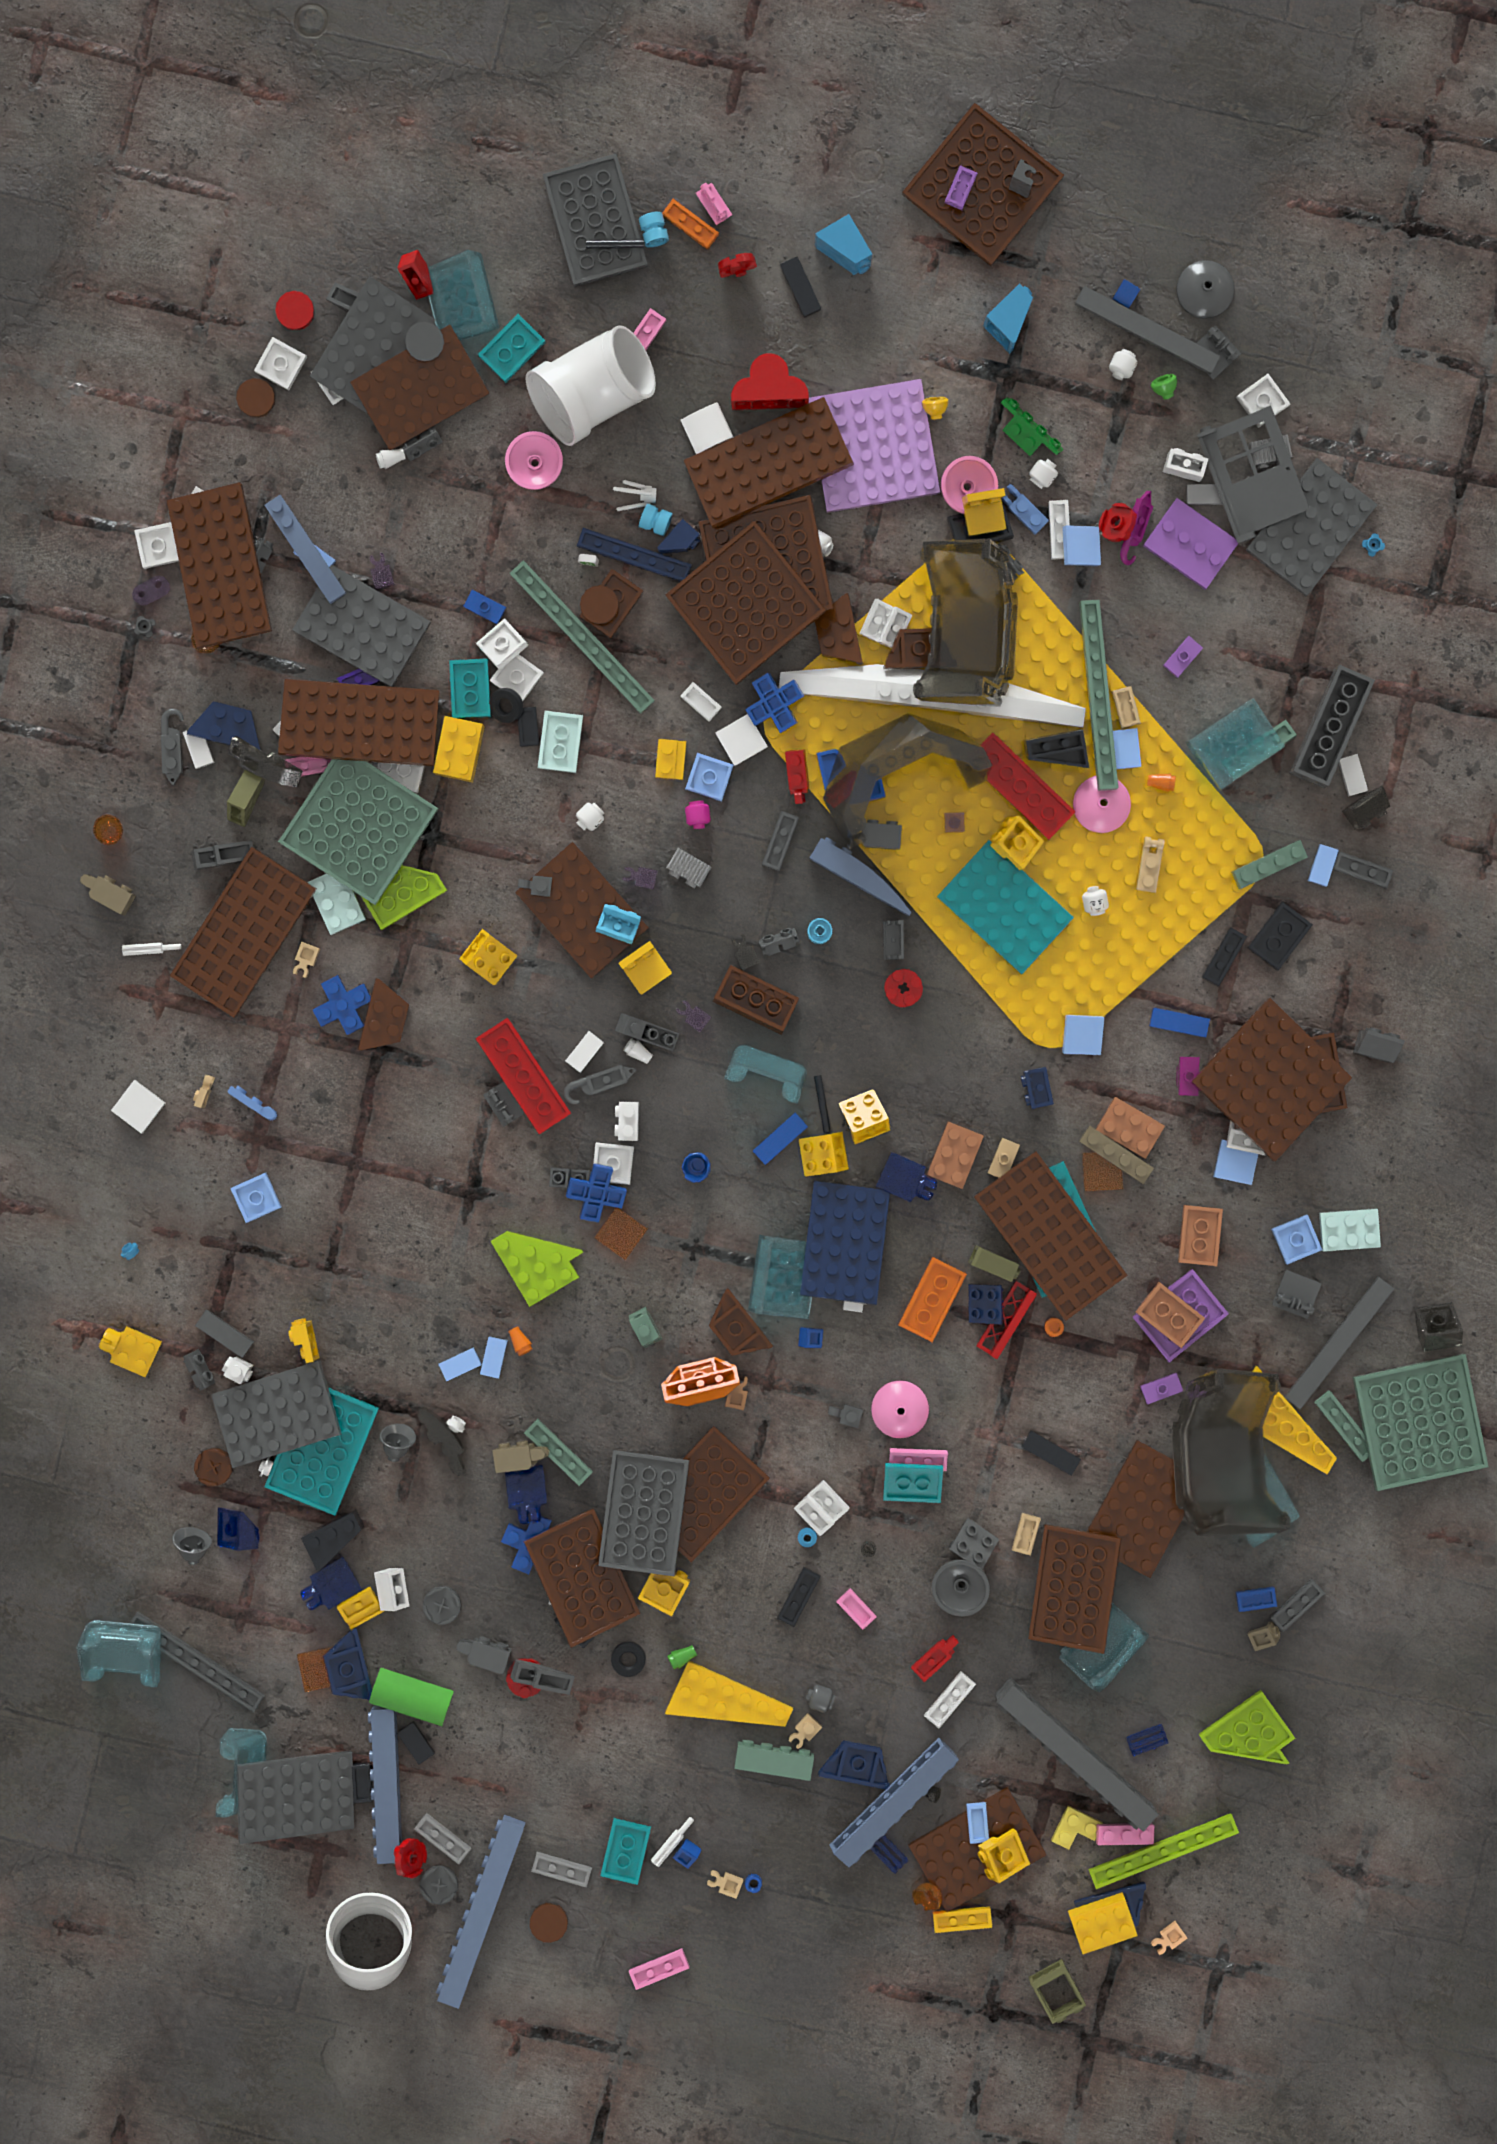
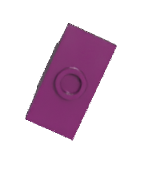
M1179 1057V1064L1176 1068L1178 1095L1199 1096V1089L1191 1081L1199 1073L1200 1057Z

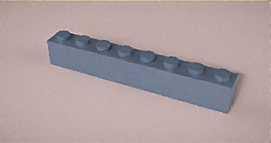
M376 1705L372 1707L371 1712H368V1723H371L372 1731H369V1743H372L369 1759L370 1762H373V1769L370 1770V1780L374 1781V1788L371 1789V1800L375 1801V1807L372 1808V1819H375L376 1827H373V1839H376L373 1855L374 1858H377V1864L395 1863V1847L400 1846L402 1843L397 1712Z
M940 1738L931 1744L830 1844L834 1855L848 1867L858 1862L860 1857L867 1850L871 1849L874 1843L884 1836L888 1829L894 1823H897L905 1812L912 1809L915 1803L922 1796H925L929 1789L939 1782L948 1770L956 1765L959 1759L954 1751Z

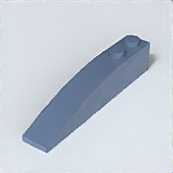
M279 495L265 504L272 518L329 603L331 604L345 595V590L283 497Z
M827 837L825 840L820 839L809 860L906 916H910L911 911L894 890L873 870L853 857V852L845 847H842V849L836 847V842Z

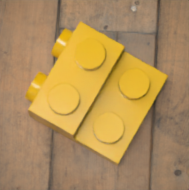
M1019 815L1007 817L1002 822V830L992 835L991 839L993 842L990 846L1002 858L1007 857L1019 870H1024L1044 840Z
M306 1318L291 1322L289 1338L291 1342H294V1346L302 1344V1348H300L302 1359L309 1363L320 1358L312 1320L306 1321Z
M678 1570L674 1577L650 1573L638 1599L672 1616L690 1583V1579L687 1578L688 1574L681 1570Z
M1015 1829L1009 1830L998 1838L993 1836L978 1845L980 1850L977 1853L978 1857L987 1867L984 1870L988 1879H992L997 1883H1001L1030 1865Z

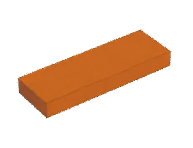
M672 199L662 212L665 219L707 250L719 236L718 231L675 199Z

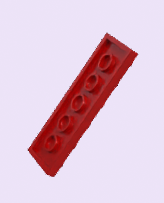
M993 732L966 759V762L1047 840L1076 813Z
M508 1018L475 1038L538 1135L571 1114Z

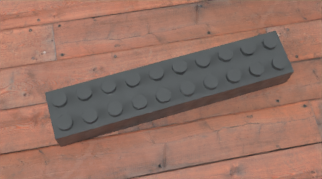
M1011 1677L996 1692V1703L1000 1710L1005 1714L1009 1712L1013 1717L1012 1720L1018 1726L1024 1725L1027 1733L1034 1740L1038 1738L1046 1751L1049 1753L1053 1751L1056 1759L1062 1765L1067 1764L1071 1769L1070 1771L1077 1778L1082 1777L1085 1785L1090 1790L1094 1791L1096 1789L1099 1797L1106 1804L1110 1802L1118 1815L1121 1817L1125 1815L1129 1820L1128 1823L1137 1830L1139 1828L1144 1832L1159 1815L1154 1805Z

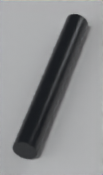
M644 240L586 241V249L644 248Z
M814 1076L824 1133L831 1132L822 1076Z

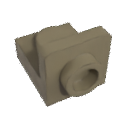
M1271 1621L1268 1622L1267 1626L1249 1631L1248 1637L1254 1650L1258 1651L1275 1646L1280 1639V1631Z

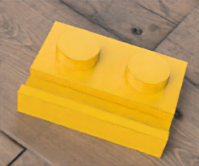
M658 739L655 778L683 780L686 741Z
M371 1587L337 1604L339 1613L351 1630L384 1612L380 1611L379 1599Z

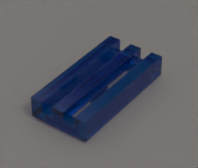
M1162 1724L1126 1737L1132 1756L1169 1743ZM1160 1730L1159 1734L1145 1738L1135 1743L1131 1742L1132 1740L1138 1739L1140 1737L1149 1735ZM1163 1738L1162 1740H1159V1741H1157V1742L1148 1744V1745H1146V1746H1143V1747H1140V1748L1134 1750V1748H1136V1747H1138V1746H1141V1745H1144V1744H1146V1743L1152 1742V1741H1154V1740Z
M885 1835L880 1837L871 1848L876 1856L894 1874L909 1861ZM880 1839H882L902 1859L900 1862L879 1841ZM875 1844L896 1864L895 1867H894V1866L890 1863V1861L874 1846Z

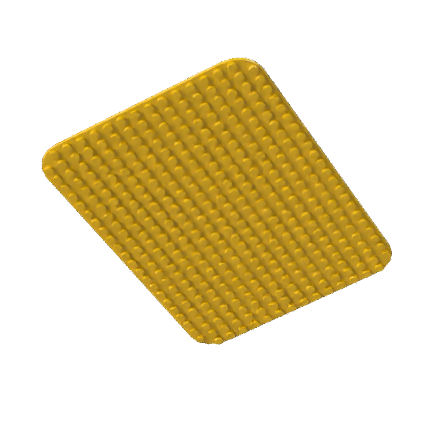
M953 539L882 600L893 607H898L912 614L907 629L938 628L942 635V640L949 648V653L953 660L957 662L956 667L913 669L994 678L1086 708L1083 728L896 704L886 705L804 695L803 698L789 706L798 722L797 724L780 733L770 717L763 722L764 731L773 749L785 762V751L805 749L809 778L808 789L846 832L851 826H863V823H867V820H878V824H886V821H896L898 825H902L900 850L865 848L861 844L862 839H852L1025 1037L1039 1046L1047 1048L1063 1047L1066 1015L1104 1017L1251 889L1255 883L1238 889L1231 872L1263 857V848L1255 833L1135 696L1134 699L1141 723L1121 729L1112 691L1125 688L1126 686L1107 664L1112 729L1115 731L1137 728L1141 767L1117 770V778L1128 790L1131 800L1130 813L1126 821L1119 828L1107 833L1092 832L1083 827L1074 814L1047 840L970 766L966 759L993 732L1072 809L1073 798L1078 787L1085 780L1096 776L1082 635L1023 568L1024 574H1016L1018 578L1014 582L1007 580L1000 571L1005 564L1002 563L997 567L989 558L990 554L988 552L992 548L997 550L996 544L959 554ZM867 613L855 624L863 661L862 665L846 660L845 662L837 658L823 657L820 654L803 670L884 665L891 648L859 634L868 615ZM1078 729L1084 732L1089 768L1026 759L1023 742L1025 739ZM832 749L840 751L844 756L856 761L871 773L881 777L886 797L829 810L816 754ZM1171 773V775L1176 776L1174 791L1166 792L1147 786L1148 775ZM1102 799L1100 804L1106 806L1107 801ZM1017 815L1044 840L1023 871L1074 917L1022 975L937 898L941 891L988 840L993 842L991 837L995 832L1002 830V822L1007 817ZM1145 837H1151L1152 840H1165L1156 893L1136 890ZM1150 847L1149 853H1156V848ZM1099 886V889L1105 890L1109 902V907L1105 910V913L1097 916H1091L1090 913L1085 912L1082 895L1087 892V888Z

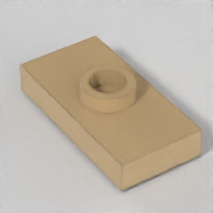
M1132 687L1113 690L1112 695L1121 729L1140 724Z
M1001 1138L987 1173L999 1178L1009 1171L1020 1145Z
M1025 1513L1021 1514L1012 1551L1031 1556L1041 1521L1040 1517Z

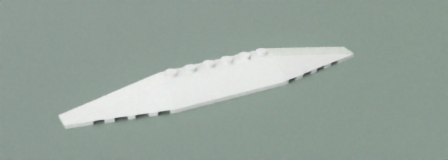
M880 664L780 673L779 688L792 680H796L804 695L955 711L971 715L1080 728L1084 726L1086 708L989 677L913 668L883 669L884 665Z

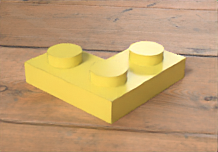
M1068 1805L1051 1841L1068 1850L1077 1833L1095 1841L1097 1824H1103V1822Z

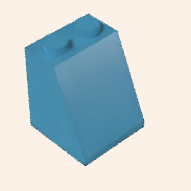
M849 214L815 233V247L853 275L857 273L863 274L869 270L872 253Z
M1020 283L986 316L983 325L1009 354L1013 351L1033 299L1031 296L1032 292Z

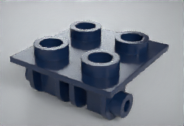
M968 1284L969 1323L1002 1324V1320H1004L1002 1309L1004 1308L1002 1306V1302H1004L1002 1300V1291H1004V1288H1002V1285Z

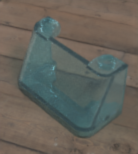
M747 1045L736 1047L724 1079L739 1082L745 1078L748 1070L783 1082V1097L790 1102L798 1104L807 1076L806 1068L803 1065Z
M1112 1602L1105 1654L1065 1646L1060 1652L1059 1659L1092 1690L1101 1692L1146 1642L1149 1634Z
M91 1621L85 1626L76 1647L82 1681H97L103 1677L105 1671L141 1674L140 1681L144 1686H158L161 1664V1630L159 1627L108 1621Z
M229 1728L220 1739L221 1755L226 1759L235 1760L233 1792L219 1800L216 1805L215 1817L226 1818L238 1814L237 1764L266 1761L267 1738L264 1732L260 1730Z

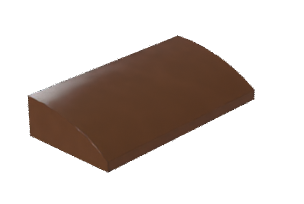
M730 965L713 1002L782 1035L799 998Z

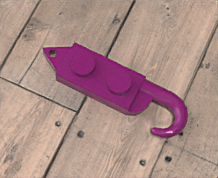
M1146 491L1140 499L1137 498L1133 507V511L1137 514L1136 524L1130 538L1123 541L1120 551L1122 563L1128 566L1133 564L1136 559L1135 555L1130 560L1127 559L1130 546H1137L1142 541L1154 507L1151 505V491Z

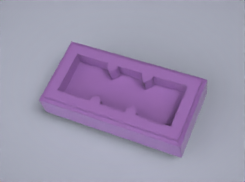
M960 166L944 203L962 210L978 173Z
M1188 636L1163 666L1178 678L1203 647Z
M1176 1372L1140 1386L1147 1405L1183 1391Z

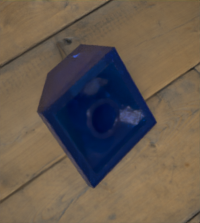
M219 1507L217 1546L237 1551L258 1549L259 1529L241 1511Z

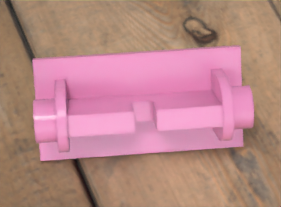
M712 183L701 185V190L696 192V195L717 226L732 216V213Z

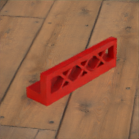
M1015 1281L1004 1302H1002L1004 1307L1013 1304L1015 1312L1013 1315L1005 1317L1003 1310L1004 1330L995 1333L994 1324H989L976 1346L995 1359H998L1037 1293ZM1018 1286L1025 1290L1026 1294L1022 1299L1015 1300L1013 1293ZM993 1336L995 1345L990 1350L982 1344L986 1338Z

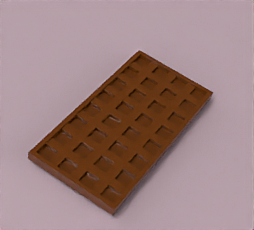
M825 397L819 398L684 460L712 528L718 527L854 465Z
M238 482L167 500L196 648L201 649L271 632L272 627L242 483Z
M285 679L278 754L284 756L434 766L440 692L439 690Z
M251 847L170 976L235 1018L315 894L317 888L259 850Z
M1036 1151L973 1196L1065 1321L1128 1276Z

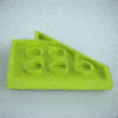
M402 865L376 905L363 897L362 899L380 929L383 930L448 890L438 874Z
M506 1231L491 1240L492 1245L529 1307L579 1278L570 1260L582 1254L583 1250L510 1231Z
M1261 1690L1199 1733V1736L1211 1752L1281 1764H1289L1280 1749L1296 1739Z

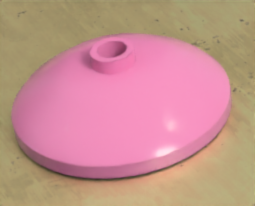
M532 431L519 435L510 443L506 451L505 465L509 476L517 485L530 490H539L548 487L556 481L562 470L563 456L559 445L552 437L542 432ZM538 461L539 464L538 466L534 467L532 466V462Z
M964 456L954 460L945 469L941 479V491L944 500L953 510L961 514H965L962 497L966 494L998 489V479L994 469L988 462L975 456ZM964 484L969 485V491L964 489Z
M1096 776L1091 777L1078 787L1073 798V810L1076 812L1077 820L1083 827L1092 832H1111L1119 828L1126 821L1130 813V795L1126 787L1119 780L1117 790L1098 791ZM1102 799L1107 801L1106 806L1100 804Z
M892 1381L877 1391L872 1401L871 1412L876 1426L884 1434L893 1438H907L915 1435L923 1428L928 1418L929 1405L925 1394L915 1384L908 1381ZM903 1408L904 1413L898 1414L897 1410Z

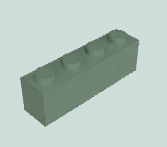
M742 1740V1742L738 1741L734 1769L811 1781L814 1753H810L811 1751L807 1749L795 1751L788 1746L777 1748L769 1743L758 1745L750 1740Z

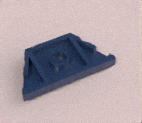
M213 701L187 731L189 736L260 753L254 720L250 710Z
M353 1628L323 1655V1660L333 1695L370 1700L372 1688L357 1628Z
M843 1740L818 1771L819 1777L887 1789L890 1786L880 1747Z
M1140 1882L1077 1899L1073 1902L1077 1908L1122 1892L1134 1926H1138L1146 1884L1145 1882Z

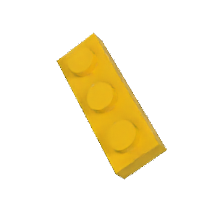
M990 1906L933 1912L935 1933L992 1928Z

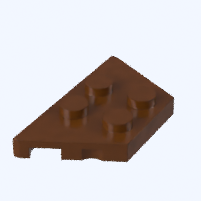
M846 593L833 603V610L826 611L815 620L821 654L823 657L837 658L845 662L846 660L862 665L863 661L849 594Z
M938 628L900 629L883 669L956 667L957 662L953 660L949 653V648L942 640V635Z
M375 978L358 1050L397 1043L401 1040L409 1004L378 978Z
M727 1288L709 1323V1327L732 1356L772 1348L773 1344L730 1289Z

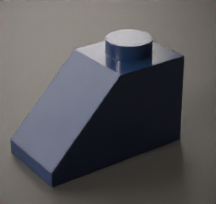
M682 519L657 547V550L660 554L694 550L700 543V534Z

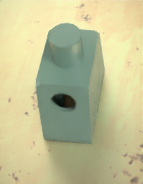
M646 1307L629 1315L630 1324L643 1347L646 1348L663 1339Z

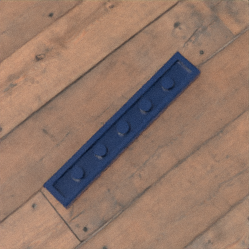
M586 528L582 529L577 543L579 548L679 582L689 575L692 564Z

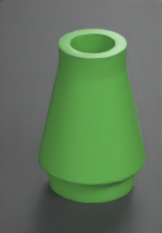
M691 1645L672 1651L667 1657L673 1669H680L697 1654Z

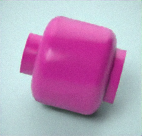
M704 801L689 802V805L686 806L685 814L688 825L693 826L694 829H703L705 824L710 823V808L708 804H704Z

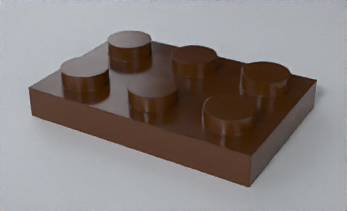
M613 569L610 570L601 586L610 588L618 598L619 608L614 619L606 624L598 625L588 621L582 612L579 615L581 619L610 639L644 592Z

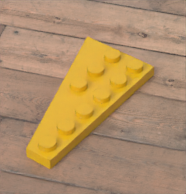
M1255 1366L1227 1416L1323 1473L1328 1474L1337 1459L1336 1456L1320 1440L1262 1371Z
M689 1661L681 1675L665 1714L785 1727L793 1707Z

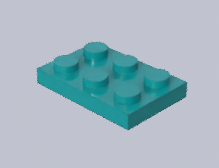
M517 314L480 351L478 357L506 383L546 341Z
M488 659L449 660L452 717L457 719L491 717Z
M885 1463L883 1501L941 1503L943 1465Z
M614 1818L600 1876L638 1885L651 1827Z

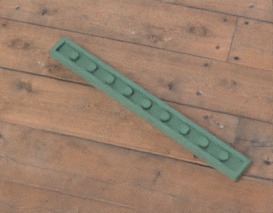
M524 560L510 572V575L640 714L655 702Z
M1085 600L1079 602L1097 788L1098 791L1117 790L1118 778L1100 600Z

